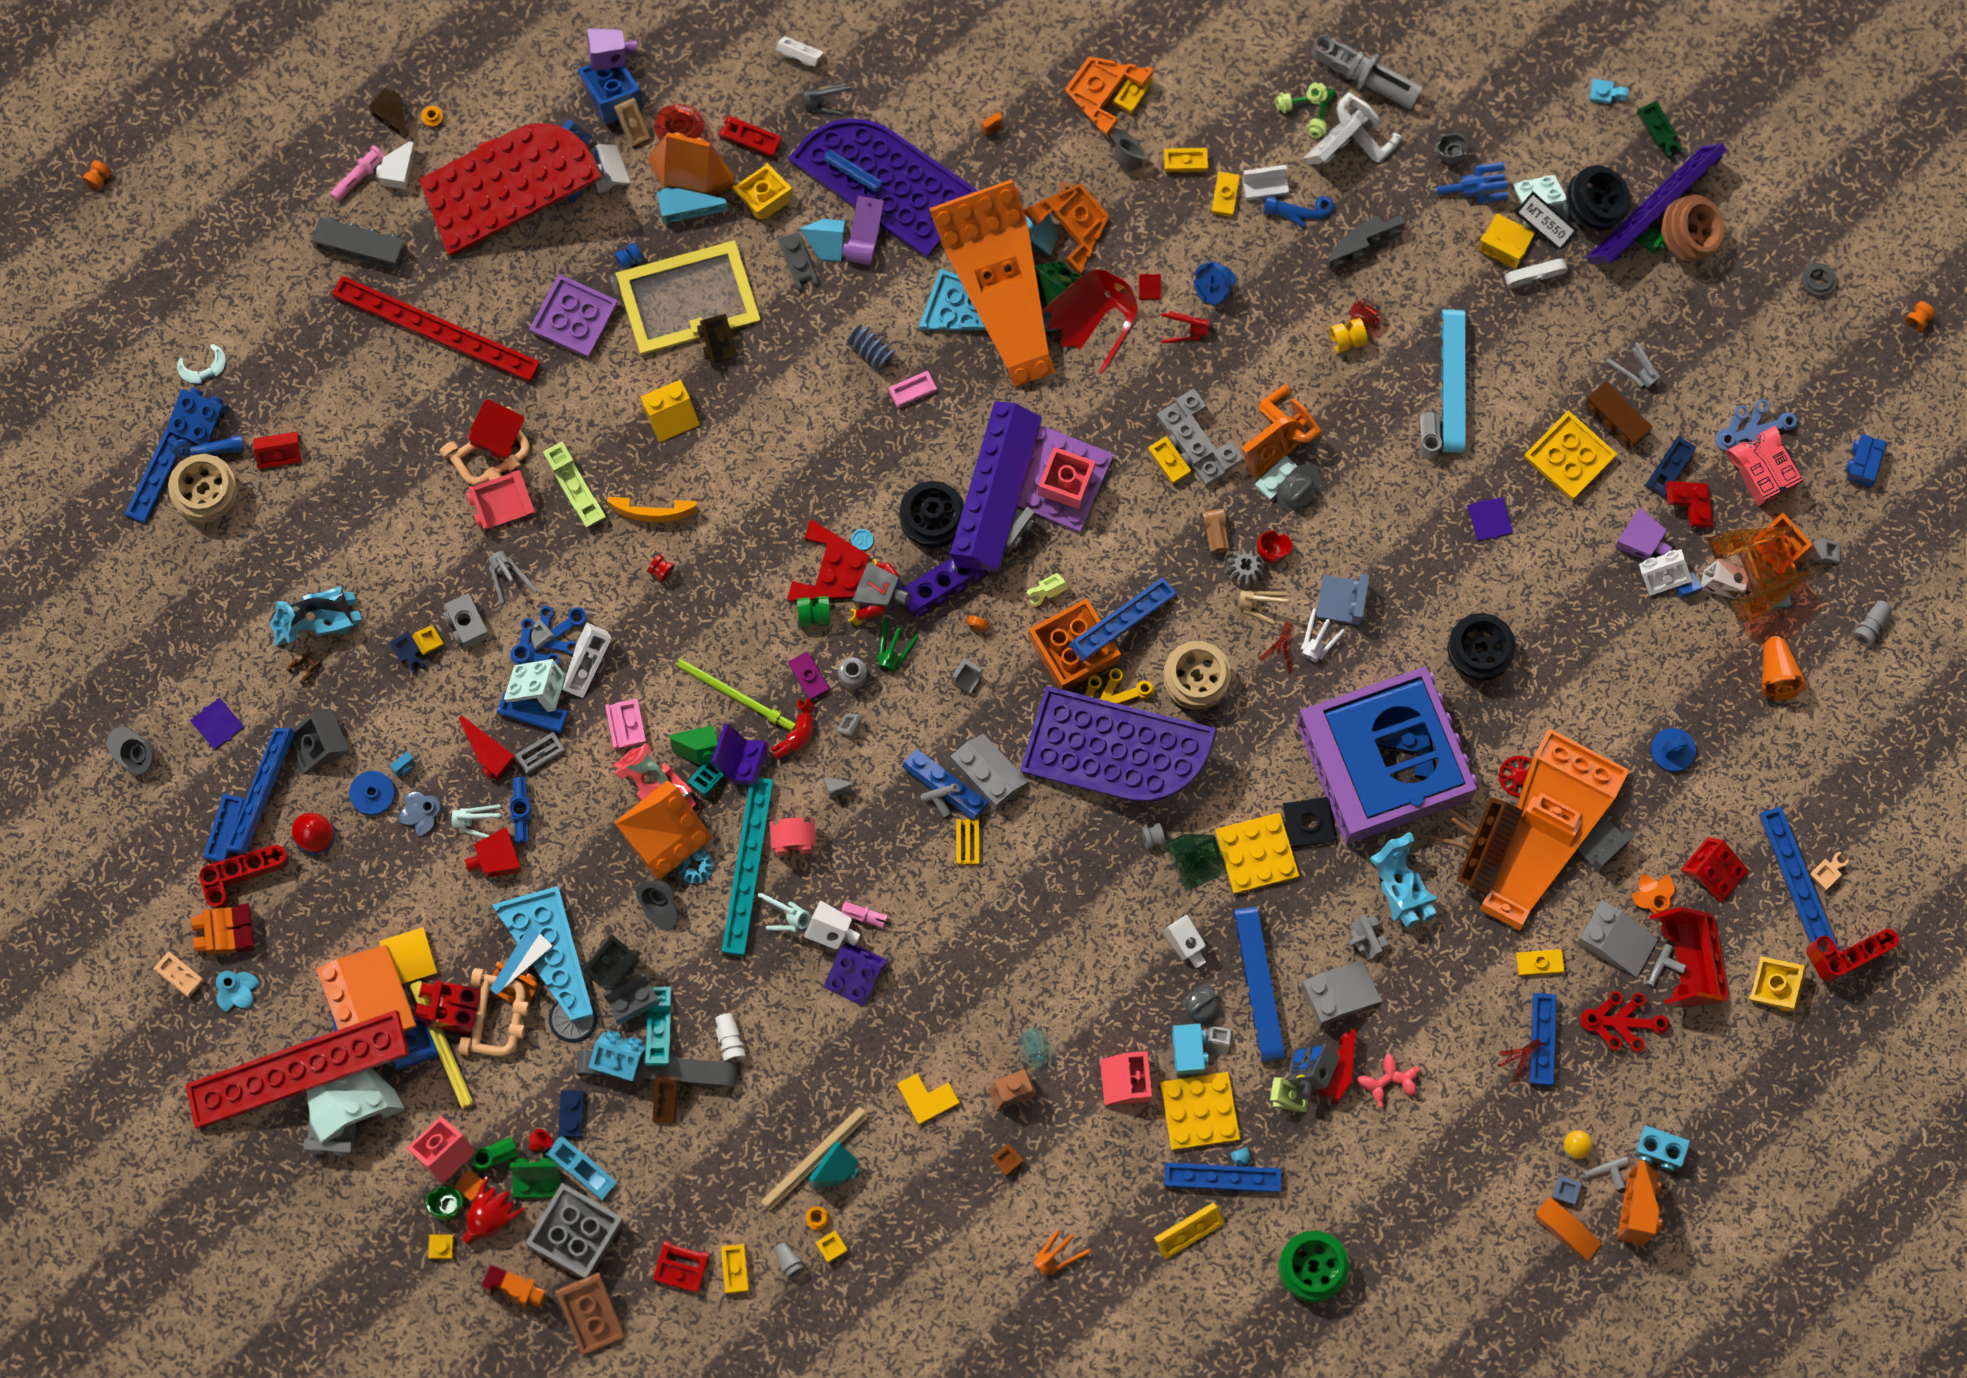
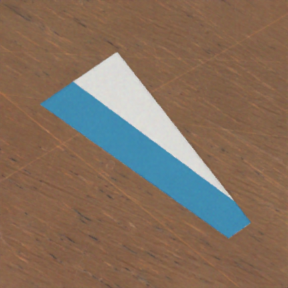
M530 925L490 989L497 995L553 945Z

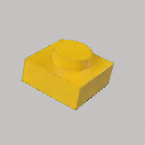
M433 625L419 630L412 635L423 655L440 648L444 644Z
M836 1230L815 1242L827 1263L848 1252Z
M429 1235L428 1258L452 1259L453 1235Z

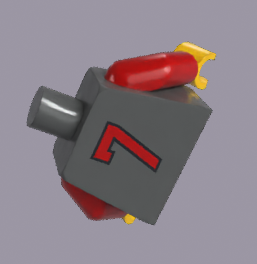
M875 559L872 560L873 564L867 563L853 598V602L858 610H850V613L854 616L848 619L849 622L854 625H860L864 619L883 615L884 613H891L896 603L908 604L910 593L901 590L902 583L899 579V574L890 563L878 562Z

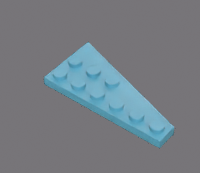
M940 269L921 319L919 330L987 331L958 275ZM1040 301L1041 310L1043 311L1047 305ZM1042 313L1045 331H1058V328L1047 329L1052 313Z
M559 887L492 904L493 909L517 944L531 925L553 945L533 962L532 966L570 1021L574 1022L594 1016Z

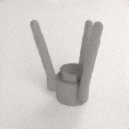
M1635 343L1636 348L1634 347L1632 351L1644 367L1638 373L1640 378L1612 360H1606L1614 368L1635 381L1640 388L1643 385L1650 388L1653 383L1655 384L1661 378L1639 343Z
M504 551L496 552L489 557L488 560L491 564L489 570L494 580L500 604H504V599L497 573L499 575L505 574L509 582H513L509 572L510 567L534 593H537L538 590L514 564L511 557L505 555Z

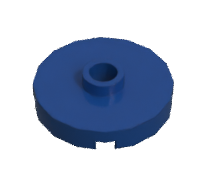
M363 772L351 783L349 790L350 801L354 808L362 814L368 816L380 815L387 811L393 803L395 797L394 785L389 777L382 772ZM371 789L376 791L372 796L368 795V791Z

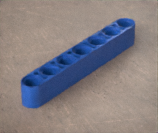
M1256 906L1233 910V916L1236 917L1237 921L1236 932L1241 943V959L1245 964L1244 975L1245 981L1249 986L1248 997L1253 1008L1252 1019L1254 1028L1256 1027L1257 1029L1256 1040L1258 1050L1261 1051L1260 1061L1268 1062L1284 1059L1283 1043L1258 909Z

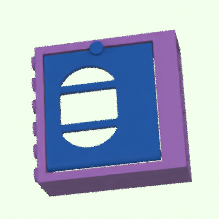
M1426 666L1299 711L1296 724L1324 793L1328 797V803L1345 845L1471 801L1477 790V779L1474 774H1470L1467 755L1465 753L1462 754L1460 750V738L1457 733H1453L1451 728L1452 719L1449 713H1445L1443 709V697L1440 692H1436L1434 687L1435 678L1432 672H1428ZM1402 707L1411 709L1420 715L1382 730L1372 731L1375 720L1386 710ZM1424 723L1435 751L1386 767L1375 740ZM1436 758L1438 759V765L1433 774L1421 782L1404 783L1390 776L1404 769ZM1460 785V787H1457V788H1455V789H1452V790L1443 792V793H1441V794H1438V795H1435V796H1432V797H1429V798H1426V799L1423 800V798H1425V797H1428V796H1431V795L1440 793V792H1442V791H1445V790H1448V789H1451V788H1454V787ZM1411 803L1410 805H1407V806H1404V807L1395 809V810H1393V811H1390V812L1381 814V815H1379V816H1376V817L1367 819V818H1369V817H1372V816L1378 815V814H1380V813H1383V812L1392 810V809H1394V808H1397V807H1400V806H1403V805H1406V804Z

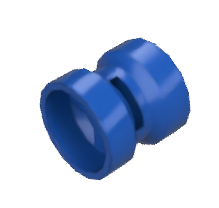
M634 243L629 244L625 250H619L614 253L615 259L623 271L631 269L632 265L640 264L644 261L641 252Z

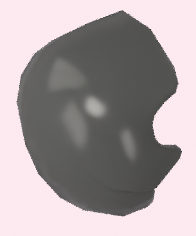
M1456 133L1443 135L1439 142L1436 143L1439 159L1445 164L1450 165L1461 163L1467 157L1470 149L1467 139L1461 134ZM1450 147H1452L1453 156L1448 154Z

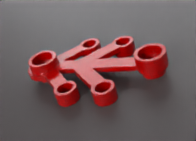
M1618 991L1611 992L1608 999L1597 1009H1586L1581 1014V1026L1587 1031H1596L1607 1043V1047L1611 1051H1617L1621 1047L1622 1041L1618 1036H1612L1604 1026H1612L1630 1045V1049L1636 1053L1642 1051L1645 1043L1643 1039L1635 1037L1627 1027L1651 1029L1658 1035L1664 1034L1669 1029V1021L1662 1015L1655 1016L1653 1019L1627 1018L1636 1008L1642 1007L1646 999L1642 993H1635L1631 997V1001L1613 1017L1603 1015L1613 1006H1618L1622 1002V994ZM1611 996H1618L1619 1002H1613ZM1640 997L1642 999V1003L1637 1004L1634 1001V998ZM1588 1017H1595L1596 1022L1590 1023ZM1657 1021H1663L1664 1027H1658ZM1616 1040L1618 1042V1046L1613 1047L1610 1044V1041ZM1633 1042H1639L1641 1048H1635Z

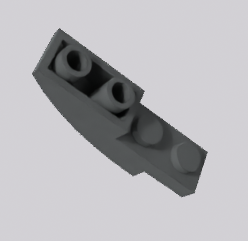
M1378 215L1354 228L1333 249L1328 257L1327 267L1331 268L1334 266L1335 268H1340L1348 260L1353 258L1355 261L1360 260L1368 253L1369 243L1376 245L1386 236L1390 235L1392 238L1400 235L1405 226L1403 216L1400 215L1382 222Z

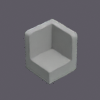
M963 658L952 676V684L971 695L983 676V669Z

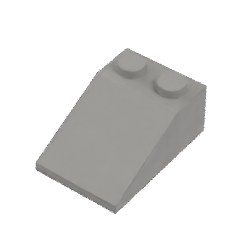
M1601 900L1579 938L1577 945L1637 978L1658 939L1621 910Z
M1363 960L1313 976L1302 981L1300 986L1319 1028L1382 1002Z

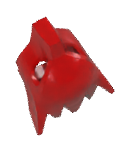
M487 1176L483 1180L467 1214L468 1230L465 1232L462 1240L468 1246L480 1238L492 1237L498 1234L508 1223L524 1211V1208H521L511 1213L513 1204L512 1202L507 1204L510 1195L508 1191L495 1194L497 1188L493 1187L486 1192L489 1184V1177Z

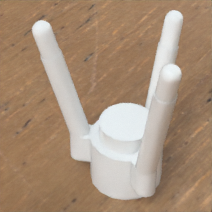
M1315 608L1312 610L1304 643L1300 648L1303 650L1302 656L1307 659L1310 658L1313 662H1317L1318 659L1323 660L1325 654L1345 633V630L1341 629L1326 647L1322 649L1323 644L1320 641L1330 623V620L1327 619L1316 640L1311 639L1309 642L1317 612Z

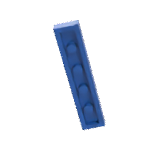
M1165 1162L1164 1187L1280 1193L1281 1168Z

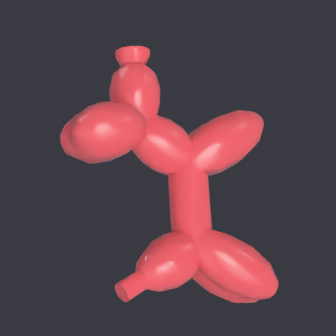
M1386 1054L1383 1060L1386 1073L1377 1081L1368 1076H1359L1356 1079L1359 1086L1372 1090V1095L1378 1102V1107L1381 1108L1383 1107L1382 1100L1384 1099L1383 1087L1394 1081L1402 1084L1405 1094L1413 1096L1416 1092L1413 1080L1416 1079L1417 1073H1420L1421 1070L1415 1066L1414 1069L1411 1068L1404 1074L1396 1071L1394 1058L1391 1054Z

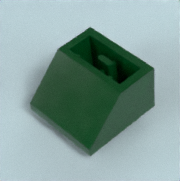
M1061 261L1034 266L1040 301L1045 305H1049L1082 277V275L1068 269V266Z

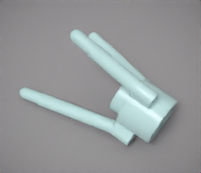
M501 805L453 810L452 828H458L459 833L486 838L489 835L468 829L467 826H472V819L500 818L501 814L472 813L500 809Z
M758 894L760 898L788 912L786 919L790 926H766V930L793 931L797 933L799 929H805L809 925L810 912L803 910L791 901L788 902L790 906L788 907L767 895Z

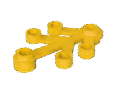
M1114 668L1109 673V681L1100 699L1117 704L1136 697L1146 700L1153 695L1154 688L1149 681H1141L1137 684L1136 688L1112 696L1117 683L1121 682L1123 677L1122 671ZM1118 673L1120 678L1114 679L1112 674ZM1094 675L1089 678L1085 696L1093 697L1095 691L1100 689L1102 680L1099 676ZM1097 680L1099 682V685L1093 686L1091 685V681ZM1147 686L1149 691L1143 692L1141 687Z

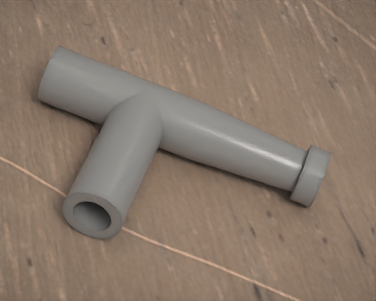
M954 783L950 786L921 794V800L923 802L933 800L942 816L945 817L951 812L942 797L952 792H958L959 787Z
M1665 944L1651 976L1646 982L1647 985L1655 987V982L1665 966L1684 974L1687 965L1669 958L1674 949L1671 945Z
M1625 1156L1589 1171L1585 1170L1583 1174L1585 1179L1588 1180L1591 1177L1610 1172L1618 1191L1626 1188L1619 1168L1628 1166L1629 1161Z

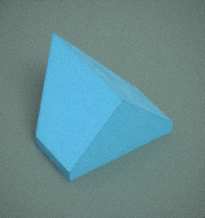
M1050 213L1037 225H1034L1026 216L1032 250L1051 256L1058 236Z
M822 219L800 228L819 260L841 262L844 220Z

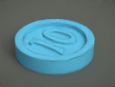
M859 529L852 534L851 543L858 549L865 551L872 546L873 535L866 529Z

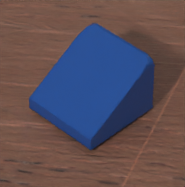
M1693 572L1690 573L1692 582L1675 587L1680 599L1701 593L1703 589Z

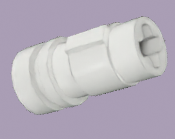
M727 1013L716 1017V1032L719 1043H722L720 1049L721 1053H723V1061L735 1063L744 1060L746 1054L743 1049V1043L739 1040V1033L733 1014Z

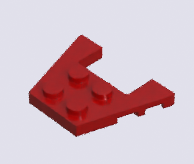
M810 520L805 540L826 545L825 553L815 586L792 581L787 601L796 602L797 598L805 597L814 600L820 596H828L829 600L854 598L867 566L869 555L814 520Z

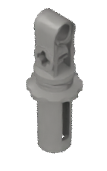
M1327 35L1319 36L1312 48V56L1315 60L1331 67L1336 72L1346 75L1347 79H1353L1358 82V91L1365 85L1410 110L1423 88L1377 63L1378 54L1368 58L1364 56L1363 52L1360 51L1358 53L1351 47L1341 44ZM1318 46H1324L1327 51L1320 50Z

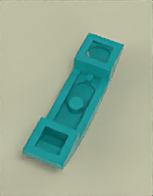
M653 987L660 1004L647 1011L645 1066H669L671 987Z

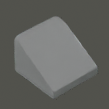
M1825 538L1813 541V545L1816 547L1814 550V562L1840 564V542Z
M824 778V785L829 798L842 795L851 790L849 781Z
M1209 1025L1205 1052L1227 1056L1232 1029Z

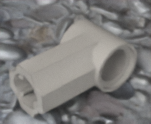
M1426 412L1420 415V454L1429 460L1438 456L1442 444L1439 415L1434 412ZM1432 444L1435 446V448L1430 449L1426 445Z

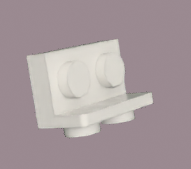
M1681 549L1669 551L1665 555L1656 558H1648L1639 564L1650 596L1692 582Z

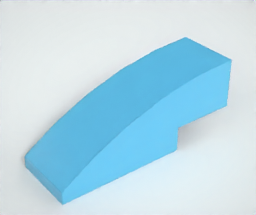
M559 1137L545 1153L548 1158L553 1159V1162H557L560 1168L600 1200H603L617 1183L564 1137Z

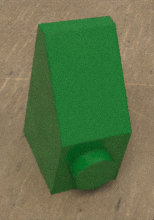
M713 725L669 735L674 754L697 764L712 762L713 754L718 744Z

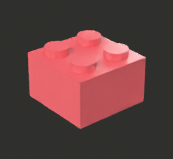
M1053 447L1038 486V495L1080 509L1094 473L1096 461Z
M442 1116L407 1147L419 1164L441 1184L451 1178L476 1153V1150L467 1139Z

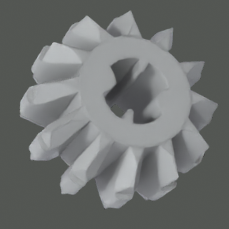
M1243 548L1241 555L1235 551L1233 558H1229L1227 561L1230 566L1226 568V572L1232 573L1229 577L1230 580L1238 578L1237 586L1241 584V581H1245V586L1249 587L1250 580L1256 584L1258 578L1263 576L1261 570L1264 569V563L1260 562V555L1253 556V550L1246 554V550ZM1245 564V567L1246 565L1250 566L1249 570L1246 571V568L1245 570L1241 569L1242 565Z

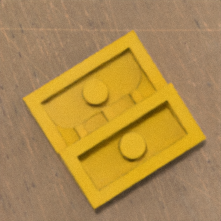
M424 927L379 941L380 946H388L401 984L437 973Z

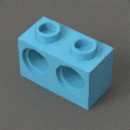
M1645 1125L1641 1131L1634 1155L1639 1157L1638 1160H1644L1647 1164L1655 1162L1661 1164L1662 1169L1674 1172V1170H1679L1682 1167L1689 1140ZM1645 1142H1652L1655 1146V1151H1648L1645 1148ZM1667 1150H1674L1677 1153V1159L1669 1158Z

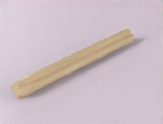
M862 1108L855 1110L761 1201L763 1206L769 1211L772 1210L820 1164L835 1141L841 1144L868 1118V1114Z

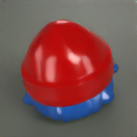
M305 813L294 821L292 837L301 852L307 851L311 856H315L317 853H323L333 846L335 827L323 815Z

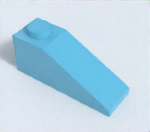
M665 188L661 192H657L663 224L727 211L726 200L723 198L680 188Z

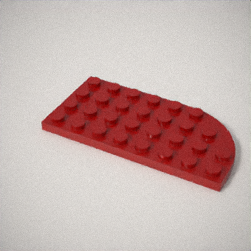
M535 123L514 129L420 178L419 181L447 254L452 256L602 180V176L593 154L579 137L557 125Z

